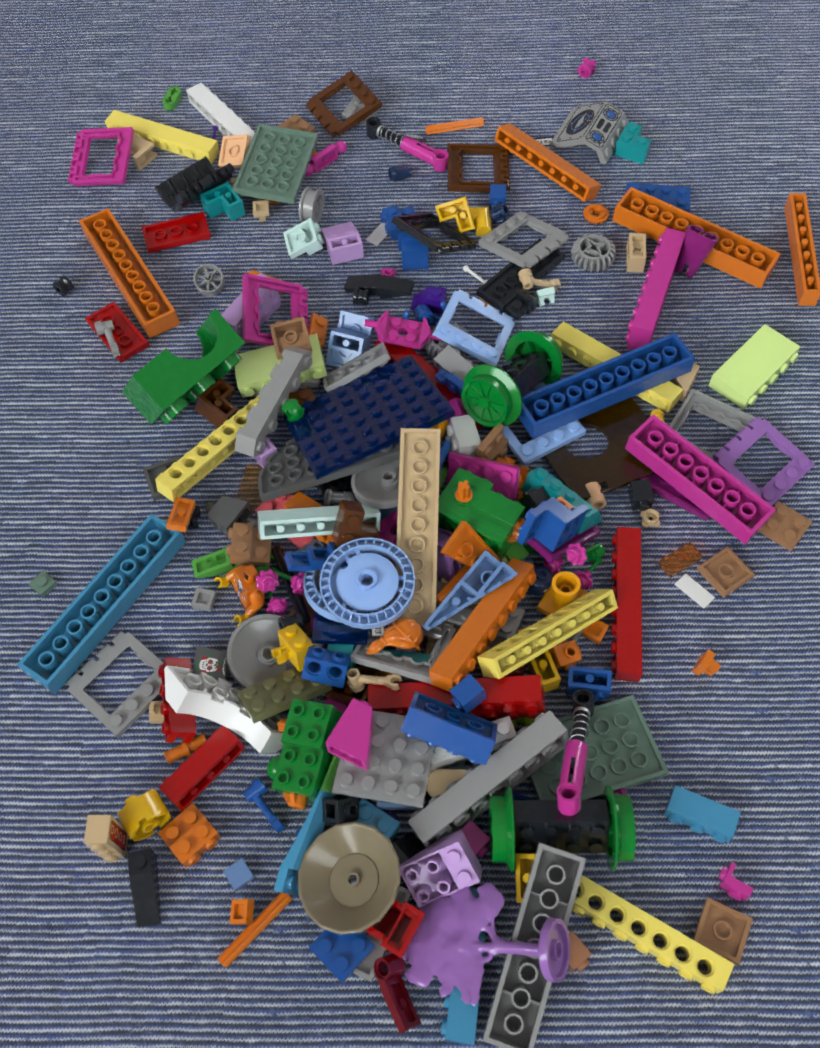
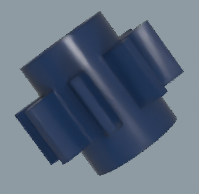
M501 202L492 205V210L489 212L491 220L493 222L497 221V224L507 221L506 216L509 215L508 207L505 204L502 205Z

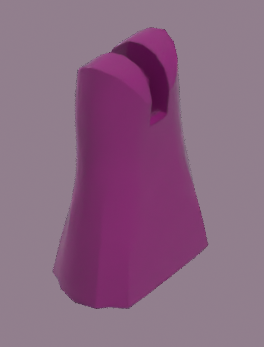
M695 225L687 226L675 271L682 273L686 265H688L685 276L689 278L695 275L705 258L719 241L716 235L710 232L703 234L704 230Z

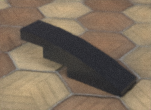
M381 275L348 276L344 290L346 293L354 292L356 287H359L361 290L370 289V295L378 294L381 299L410 296L414 281Z

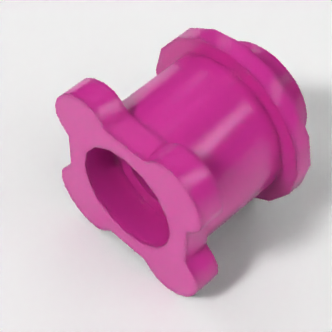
M585 57L582 60L583 64L578 67V73L583 78H589L596 71V61Z

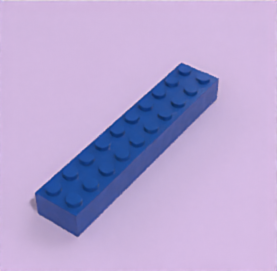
M676 333L670 334L522 397V410L518 418L531 438L534 439L691 372L695 357Z

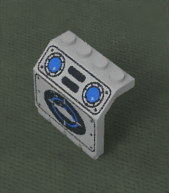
M607 101L579 105L576 108H572L550 142V145L555 148L585 144L596 151L601 164H607L616 149L617 140L629 120L626 118L625 112Z

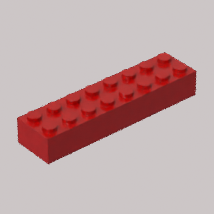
M541 675L502 677L501 679H475L485 690L487 698L469 713L488 721H495L497 718L510 716L511 720H516L519 717L535 719L539 714L546 713L545 691ZM426 682L396 683L400 690L396 691L385 685H368L367 702L371 705L373 711L406 716L415 691L454 706L450 701L452 699L450 692Z

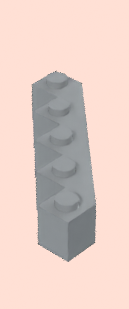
M296 346L283 350L281 354L283 357L282 361L274 366L269 375L271 377L268 385L264 384L258 395L259 401L257 405H252L245 417L248 421L244 428L240 427L236 433L234 451L251 457L263 453L266 447L265 436L275 432L278 425L277 414L281 413L282 405L285 401L289 400V393L298 390L300 387L301 372L310 369L312 365V351Z

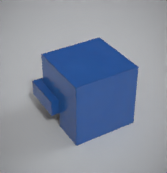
M398 234V249L402 251V269H429L428 250L431 249L409 234Z

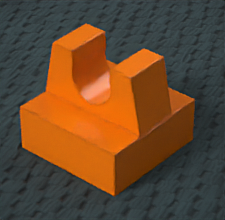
M709 649L700 655L692 672L698 676L703 672L709 676H712L714 672L717 673L721 665L713 659L716 654Z

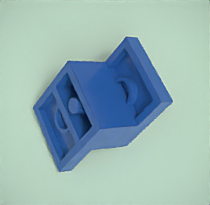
M554 497L547 501H542L535 509L531 508L526 513L525 523L519 528L518 532L520 534L516 541L524 545L535 538L553 552L575 537L589 508L581 504L577 508L573 507L570 510Z

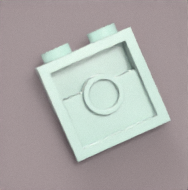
M311 218L283 232L291 259L305 252L310 256L323 249L322 244L325 241L322 235L319 234L321 228Z

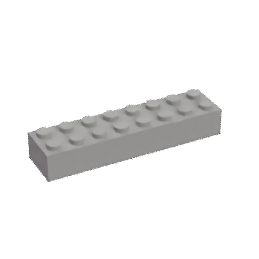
M550 710L547 713L539 714L533 724L529 727L521 728L515 738L511 741H505L497 752L491 753L486 765L480 764L476 768H470L464 774L465 777L458 782H452L447 787V791L440 796L436 795L429 801L428 806L422 810L415 811L407 822L426 848L439 839L461 830L470 820L473 822L489 809L490 796H504L508 786H511L513 790L564 750L566 743L569 741L567 729Z
M540 842L538 843L510 941L539 944L541 929L544 922L549 918L562 919L566 926H568L586 858ZM506 954L483 1033L484 1042L500 1048H534L552 982H548L543 977L538 956Z

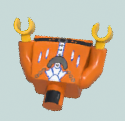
M254 565L236 566L226 573V576L214 579V582H220V586L217 587L218 589L227 588L231 581V585L245 610L244 615H235L234 622H239L237 627L249 617H253L265 604V593L256 587V576H259Z

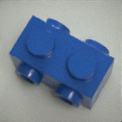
M569 666L566 679V695H571L572 697L576 690L588 689L593 693L594 700L603 701L608 699L611 692L612 670Z

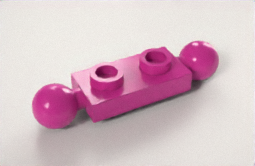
M338 141L336 144L332 143L313 156L305 176L309 177L313 172L316 174L337 160L338 153L346 152L347 144L344 141Z

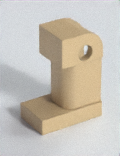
M134 133L131 154H134L132 158L136 169L141 171L158 154L151 150L155 147L154 143Z

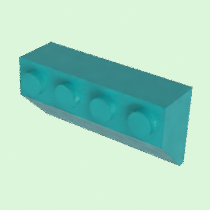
M538 467L528 473L522 488L524 492L531 488L536 490L544 486L551 498L554 497L556 499L562 496L575 508L581 504L589 508L577 534L580 535L602 521L603 518L597 509L578 496L576 492L570 490L560 480L553 477L547 470Z

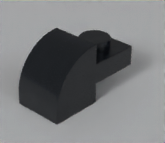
M521 289L516 292V298L505 307V312L519 320L525 313L529 315L539 305V299L528 291Z

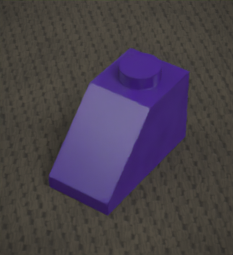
M429 286L415 294L411 310L415 311L418 305L425 304L432 313L443 315L444 310L440 303L442 301L447 303V288Z

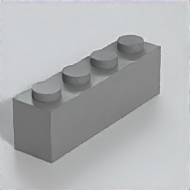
M450 345L445 347L434 358V366L439 371L443 369L449 374L453 373L463 382L466 374L474 367V364L469 359H464L460 351L456 348L453 349Z

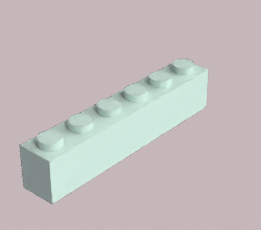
M362 504L365 511L363 521L375 523L378 531H380L379 509ZM339 506L258 511L260 539L332 535Z

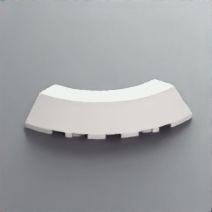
M165 667V697L176 713L191 714L221 724L244 738L260 754L276 753L283 748L284 744L281 742L283 732L278 731L277 723L281 719L287 720L286 716L283 715L281 718L276 714L254 724L237 696V691L239 690L232 687L233 683L221 678L216 680L204 672H201L200 675L189 673V668Z

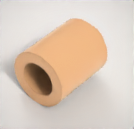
M598 482L585 484L591 495L585 501L590 503L595 509L604 508L607 502L604 494L600 492V484Z

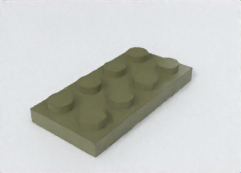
M292 668L237 691V696L255 724L290 709L293 699L308 701L331 691L332 686L302 679L303 671L299 672L296 668Z

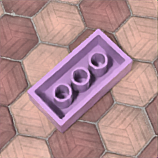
M261 273L258 275V276H261V277L269 278V277H267V276H265V275H263V274H261ZM259 288V329L265 321L269 320L274 311L279 309L281 305L279 291ZM241 293L221 315L242 339Z

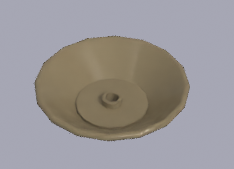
M360 822L336 824L317 836L306 850L298 871V895L306 914L321 929L340 935L359 933L381 921L395 902L401 881L399 857L390 839L374 826ZM356 876L357 881L352 884L351 879Z

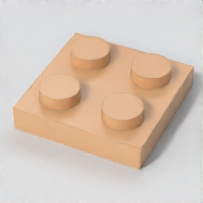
M249 135L223 136L218 166L223 167L231 163L234 168L241 167L249 149L251 137Z

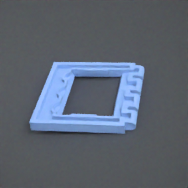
M461 289L458 292L454 291L433 335L488 365L496 366L515 324L512 321L513 317L505 313L500 315V310L490 305L485 307V302L474 296L472 299L468 298L470 294ZM458 302L503 326L493 345L494 347L449 324L456 311L455 308Z
M542 381L538 383L535 387H533L532 390H530L528 393L543 388L547 385ZM576 420L521 445L508 426L504 427L503 434L509 440V448L520 463L526 466L584 436L586 430Z

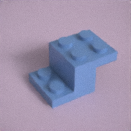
M341 310L338 328L331 330L326 365L338 368L368 351L371 345L373 328L364 326L365 319L375 321V317Z

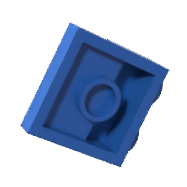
M395 205L382 209L380 214L381 222L385 223L386 234L390 235L391 240L398 239V234H408L396 228V225L391 222L393 216L416 214L413 206L399 209Z

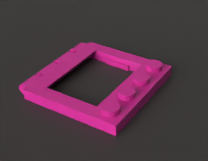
M132 127L82 129L81 132H77L68 183L74 186L125 184L134 129ZM118 138L119 141L115 148L116 157L113 159L114 169L111 171V174L85 175L91 139Z
M244 273L242 276V340L244 342L267 346L274 345L272 334L260 333L259 288L290 293L291 319L294 317L308 318V304L306 303L308 302V290L304 289L303 285Z

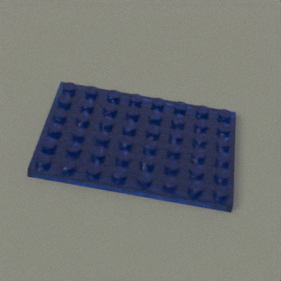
M412 355L403 357L392 364H387L383 368L372 371L361 378L354 379L352 382L339 386L328 393L321 394L313 401L304 402L301 406L305 409L304 416L296 422L288 421L286 414L281 413L317 480L400 442L401 428L428 429L456 416L452 406Z

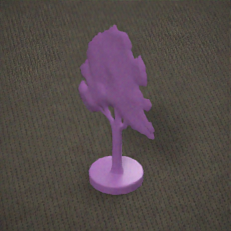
M485 883L477 889L479 893L478 898L473 896L470 887H464L451 894L450 897L443 896L421 907L419 910L424 912L425 916L403 956L404 961L406 960L412 965L404 973L410 983L425 988L429 986L435 975L442 984L439 990L442 997L451 994L455 985L462 993L460 999L466 1005L470 1003L475 1006L480 999L479 991L484 974V963L492 960L494 955L504 953L538 956L543 977L548 982L560 983L565 978L569 966L570 940L567 926L559 918H549L544 922L540 932L539 944L506 941L498 937L495 931L494 918L498 916L505 900L494 884ZM483 930L487 932L492 939V943L479 941L480 932ZM483 952H488L487 956H481Z

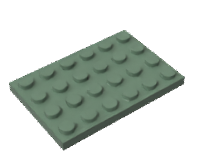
M258 124L232 191L238 195L295 204L318 141V133Z
M634 695L594 707V714L587 722L589 725L586 729L588 734L585 736L587 738L585 743L587 744L588 751L581 800H594L603 797L606 785H610L613 792H616L620 788L627 789L669 774ZM573 714L557 718L567 729L569 738ZM565 749L530 776L538 800H557V788L560 783Z

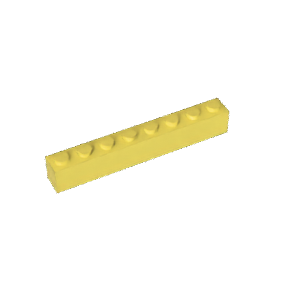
M114 110L105 120L107 128L132 127L135 134L154 143L156 148L195 160H201L206 156L212 164L220 154L217 140Z
M564 321L551 334V338L559 345L562 353L588 368L622 355ZM668 381L639 393L637 396L658 409L669 413L679 402L683 389Z

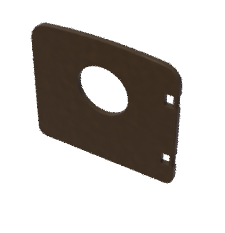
M632 397L578 419L583 427L595 428L605 435L608 447L604 453L594 458H580L571 454L564 445L544 456L561 482L584 500H588L591 497L585 486L587 483L598 482L600 485L605 484L607 487L600 490L604 494L629 485L630 481H638L655 473L625 449L629 436L648 419Z

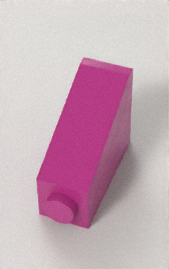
M353 698L325 742L329 753L368 771L370 766L374 725L373 708L368 702L364 700L358 701Z

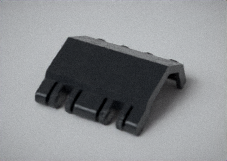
M205 156L154 188L163 202L176 213L199 199L200 194L216 188L233 177L232 173L235 170L233 165L228 163L215 171Z

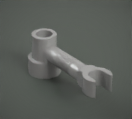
M112 320L94 322L97 335H106L113 357L120 356L118 346L111 331L114 330Z

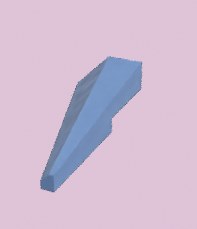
M485 550L421 628L425 631L431 630L513 579L518 573L504 561L501 563Z

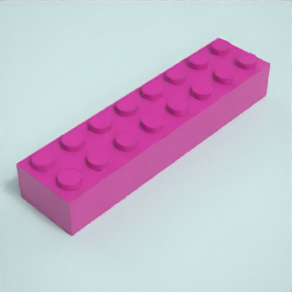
M666 228L664 234L660 235L658 241L660 246H656L654 252L656 258L652 257L650 263L652 270L648 269L645 280L648 281L643 283L641 289L643 294H639L637 300L639 306H635L632 317L635 318H632L629 322L628 330L631 331L627 332L625 339L628 342L627 349L634 350L651 343L676 269L686 232Z
M654 414L629 436L625 446L627 451L745 545L769 521L776 511L769 503Z

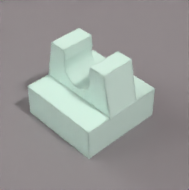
M554 286L537 290L534 293V296L539 299L540 307L545 305L544 299H547L550 305L555 303Z

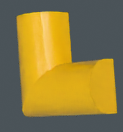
M466 196L435 206L440 222L455 218L460 232L476 228Z
M470 207L476 227V236L487 235L492 231L489 215L490 207Z

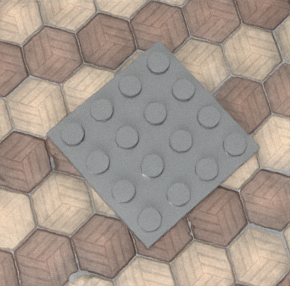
M373 711L374 725L368 771L363 770L340 758L332 789L333 793L423 808L435 747L428 745L422 739L408 737L404 732L400 731L406 717L405 715Z

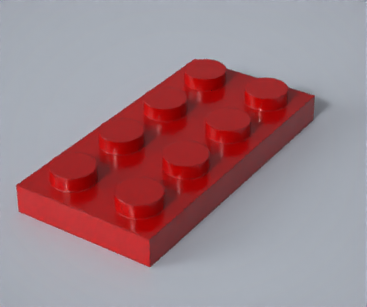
M204 212L142 226L148 253L211 239Z
M115 302L85 317L86 322L96 334L94 322L112 320L114 330L111 331L120 356H116V359L120 363L150 346L149 342ZM99 335L98 337L111 351L106 335Z

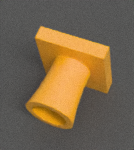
M568 571L559 572L553 577L552 585L538 604L537 611L549 616L589 592L580 589L581 582L577 575Z

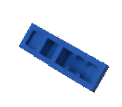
M329 541L327 547L308 546L306 552L286 551L284 559L288 571L322 570L327 558L338 546H335L334 542ZM346 561L340 567L348 566Z

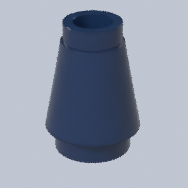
M392 166L388 171L389 179L396 182L412 177L411 167Z

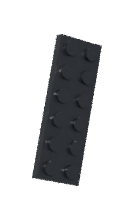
M538 239V240H537L535 243H533L529 248H527L524 252H522L521 255H523V254H524L525 252H527L529 249H531V248L534 247L536 244H538L540 241H542V239ZM556 249L532 268L528 269L531 270L535 279H542L565 259L566 254ZM510 262L478 288L476 295L503 312L505 307L516 298V292L524 289L522 282L519 280L518 273L525 268Z

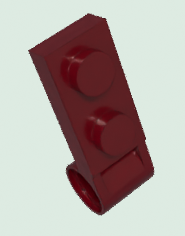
M394 954L376 959L373 966L374 973L399 1034L422 1024L400 976L405 970L404 959Z

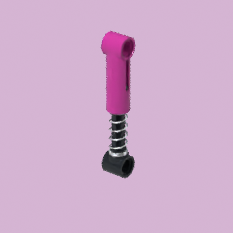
M369 117L366 120L368 138L386 139L387 142L392 141L394 142L392 144L400 146L402 151L432 165L434 170L438 172L447 170L448 152L446 150H436L408 136L401 137L400 133L397 135L395 131L387 130L381 124V120L378 117Z
M578 689L572 695V712L574 717L572 718L570 738L565 746L560 783L557 788L558 810L567 816H573L581 809L580 800L588 751L587 744L585 743L587 738L585 736L588 734L586 729L589 725L587 722L594 714V695L588 689Z

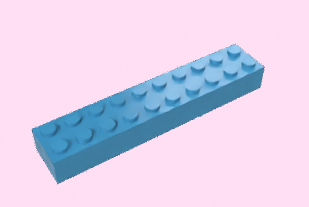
M151 513L19 661L18 667L33 680L53 694H56L184 546L186 541L180 531L168 530L166 522Z

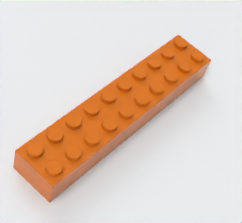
M633 187L629 188L615 206L613 222L635 232L646 234V237L657 242L660 235L664 234L666 228L686 232L688 225L702 228L704 230L703 234L710 232L716 235L719 241L703 263L760 289L773 272L781 255L777 251Z
M109 208L79 220L84 235L149 339L180 325L175 309Z

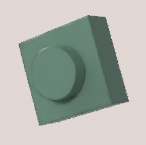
M44 570L28 583L42 598L58 585Z

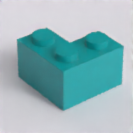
M628 121L617 140L615 156L641 164L645 163L649 156L652 140L641 137L642 125Z
M228 182L200 194L203 209L210 219L224 212L231 221L246 215L242 199L236 192L232 191V187Z

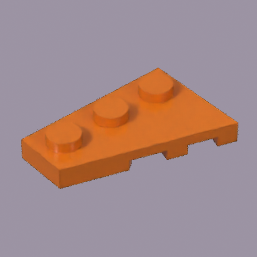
M467 521L460 522L440 552L469 567L473 566L485 550L497 560H501Z

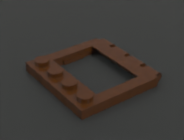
M351 70L310 98L306 107L332 137H335L336 135H342L383 107L376 95ZM347 86L365 107L340 123L323 104V101L331 98L339 90Z
M447 143L448 191L490 193V184L506 185V191L510 190L508 149L502 147V145ZM462 154L493 155L494 182L463 181Z

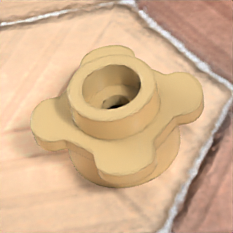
M648 509L640 513L643 519L641 523L643 527L660 526L661 522L659 521V512L657 510Z

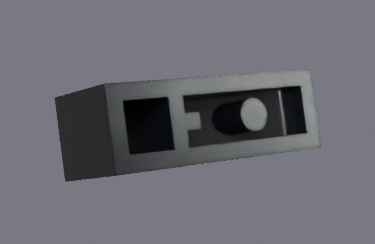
M152 849L129 852V879L137 928L161 924L157 854Z

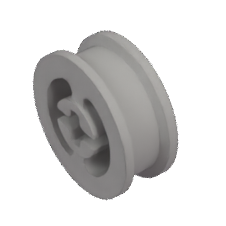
M308 186L304 188L299 202V219L301 222L309 218L314 223L320 222L325 201L322 189L312 190Z

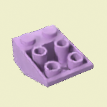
M352 222L321 228L332 265L364 258L363 243L359 232Z
M462 829L439 839L400 865V874L419 908L435 899L449 896L464 887H470L479 883L483 870Z

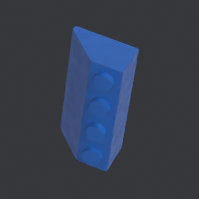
M415 691L400 731L404 732L408 737L422 739L430 746L444 748L452 755L464 756L474 764L481 763L486 765L496 742L498 724L471 713L466 714L461 709L458 711L454 706Z

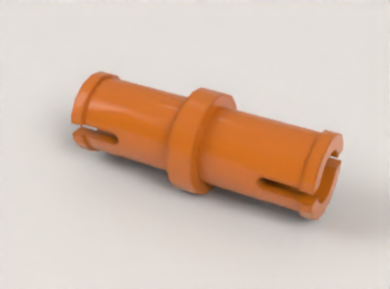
M204 733L193 738L191 743L181 742L180 745L165 751L164 755L168 764L185 756L190 757L191 753L195 752L200 745L207 741Z

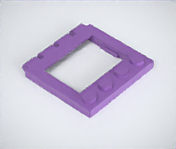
M755 417L735 437L726 443L724 448H721L713 455V459L718 465L771 506L815 465L813 461L766 419L761 420L759 417ZM765 435L771 440L772 444L792 460L760 490L732 463L760 437Z

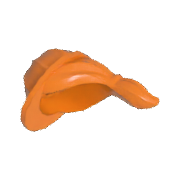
M412 618L398 619L392 623V626H388L380 639L370 644L366 653L370 655L375 654L386 646L402 649L416 648L421 651L422 649L419 645L423 639L422 628Z

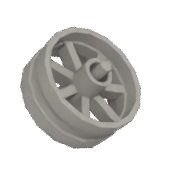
M203 264L194 272V284L202 295L208 297L216 296L223 290L225 280L220 268L217 266ZM207 270H213V272L209 274ZM217 272H218V273L220 274V276H221V277L213 278ZM198 279L204 280L200 284H197ZM221 281L219 286H217L214 282ZM207 284L206 290H202L201 287Z

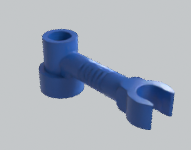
M257 777L251 782L252 785L244 790L242 794L249 803L252 801L256 803L271 826L279 834L285 829V826L262 798V795L268 789L261 779Z

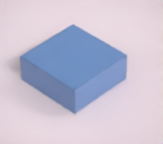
M243 858L223 871L235 892L255 879Z

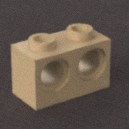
M629 233L626 246V272L643 273L646 262V234Z

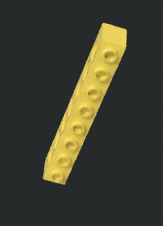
M258 396L245 407L238 410L234 416L226 420L218 429L212 431L208 437L201 440L192 450L186 452L181 459L174 462L166 471L160 473L155 479L157 491L172 502H175L176 497L183 496L235 452L236 433L240 427L244 428L248 421L245 417L252 405H257L259 401Z
M594 589L477 656L483 677L501 679L616 610L618 606L613 589Z
M581 876L578 887L580 895L575 898L572 908L574 913L580 916L585 914L592 919L591 922L602 929L607 927L613 931V935L624 942L628 940L635 944L634 948L646 955L650 953L657 957L656 961L667 968L672 966L679 970L678 974L689 981L694 979L701 983L700 987L710 994H715L716 992L719 994L724 991L735 965L734 963L585 876ZM589 899H597L600 903V909H592L589 906ZM617 911L621 915V922H614L610 918V912ZM633 923H637L642 927V935L633 933L631 929ZM654 936H659L663 939V948L655 946L653 942ZM676 949H681L685 952V961L677 959L675 955ZM698 962H703L707 965V975L702 974L698 970Z

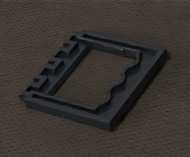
M432 212L393 216L391 221L396 225L397 229L405 231L439 254L476 248L474 240L447 222H440L438 216ZM438 227L457 241L440 244L421 231L420 228Z

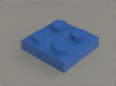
M324 930L309 946V949L342 984L376 948L363 932L340 935Z

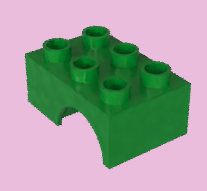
M216 309L210 313L201 327L195 332L202 344V358L193 360L183 359L165 349L136 372L123 389L122 393L150 424H153L160 418L167 425L189 405L188 401L184 398L185 396L193 403L198 399V396L216 382L212 375L219 380L242 360L237 351L245 342Z

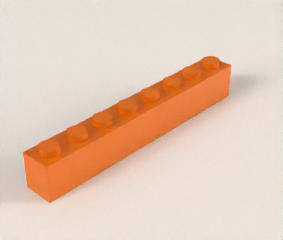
M511 123L498 126L494 141L583 202L596 199L601 186L599 182Z
M789 193L784 211L798 306H816L820 297V279L806 193Z
M515 558L509 561L507 565L518 573L517 576L481 599L430 668L431 685L450 692L449 690L462 681L470 671L474 670L478 661L477 656L486 652L487 646L491 641L495 640L499 629L505 626L507 618L511 612L513 613L516 610L517 604L525 597L528 588L535 583L534 564Z

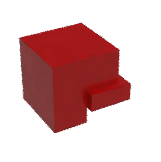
M395 900L381 921L366 929L370 937L381 943L382 948L402 959L425 913L405 901L402 905Z

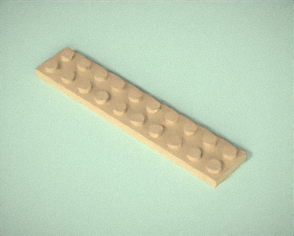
M401 428L396 546L407 555L413 566L415 592L407 610L395 621L401 618H412L422 627L436 610L441 429ZM396 564V570L398 575L403 576L400 568Z

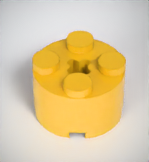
M155 788L148 790L140 796L135 794L125 800L126 805L117 813L127 835L133 841H140L153 835L154 828L157 826L163 828L171 818L168 809Z

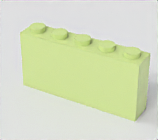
M764 324L712 375L709 387L744 410L748 405L754 404L758 395H762L767 390L770 383L773 384L779 374H783L787 370L790 363H794L797 360L800 346Z
M317 334L309 335L312 347V365L310 369L301 372V383L305 382V380H314L327 376L321 344ZM274 345L239 354L242 360L234 368L237 387L242 398L259 394L264 384L268 385L270 382V373L276 363L280 364L282 359L278 360Z

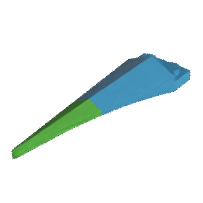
M333 755L315 802L279 868L274 891L299 896L298 871L303 856L317 836L323 833L325 822H323L322 798L333 795L332 789L340 760L335 755Z

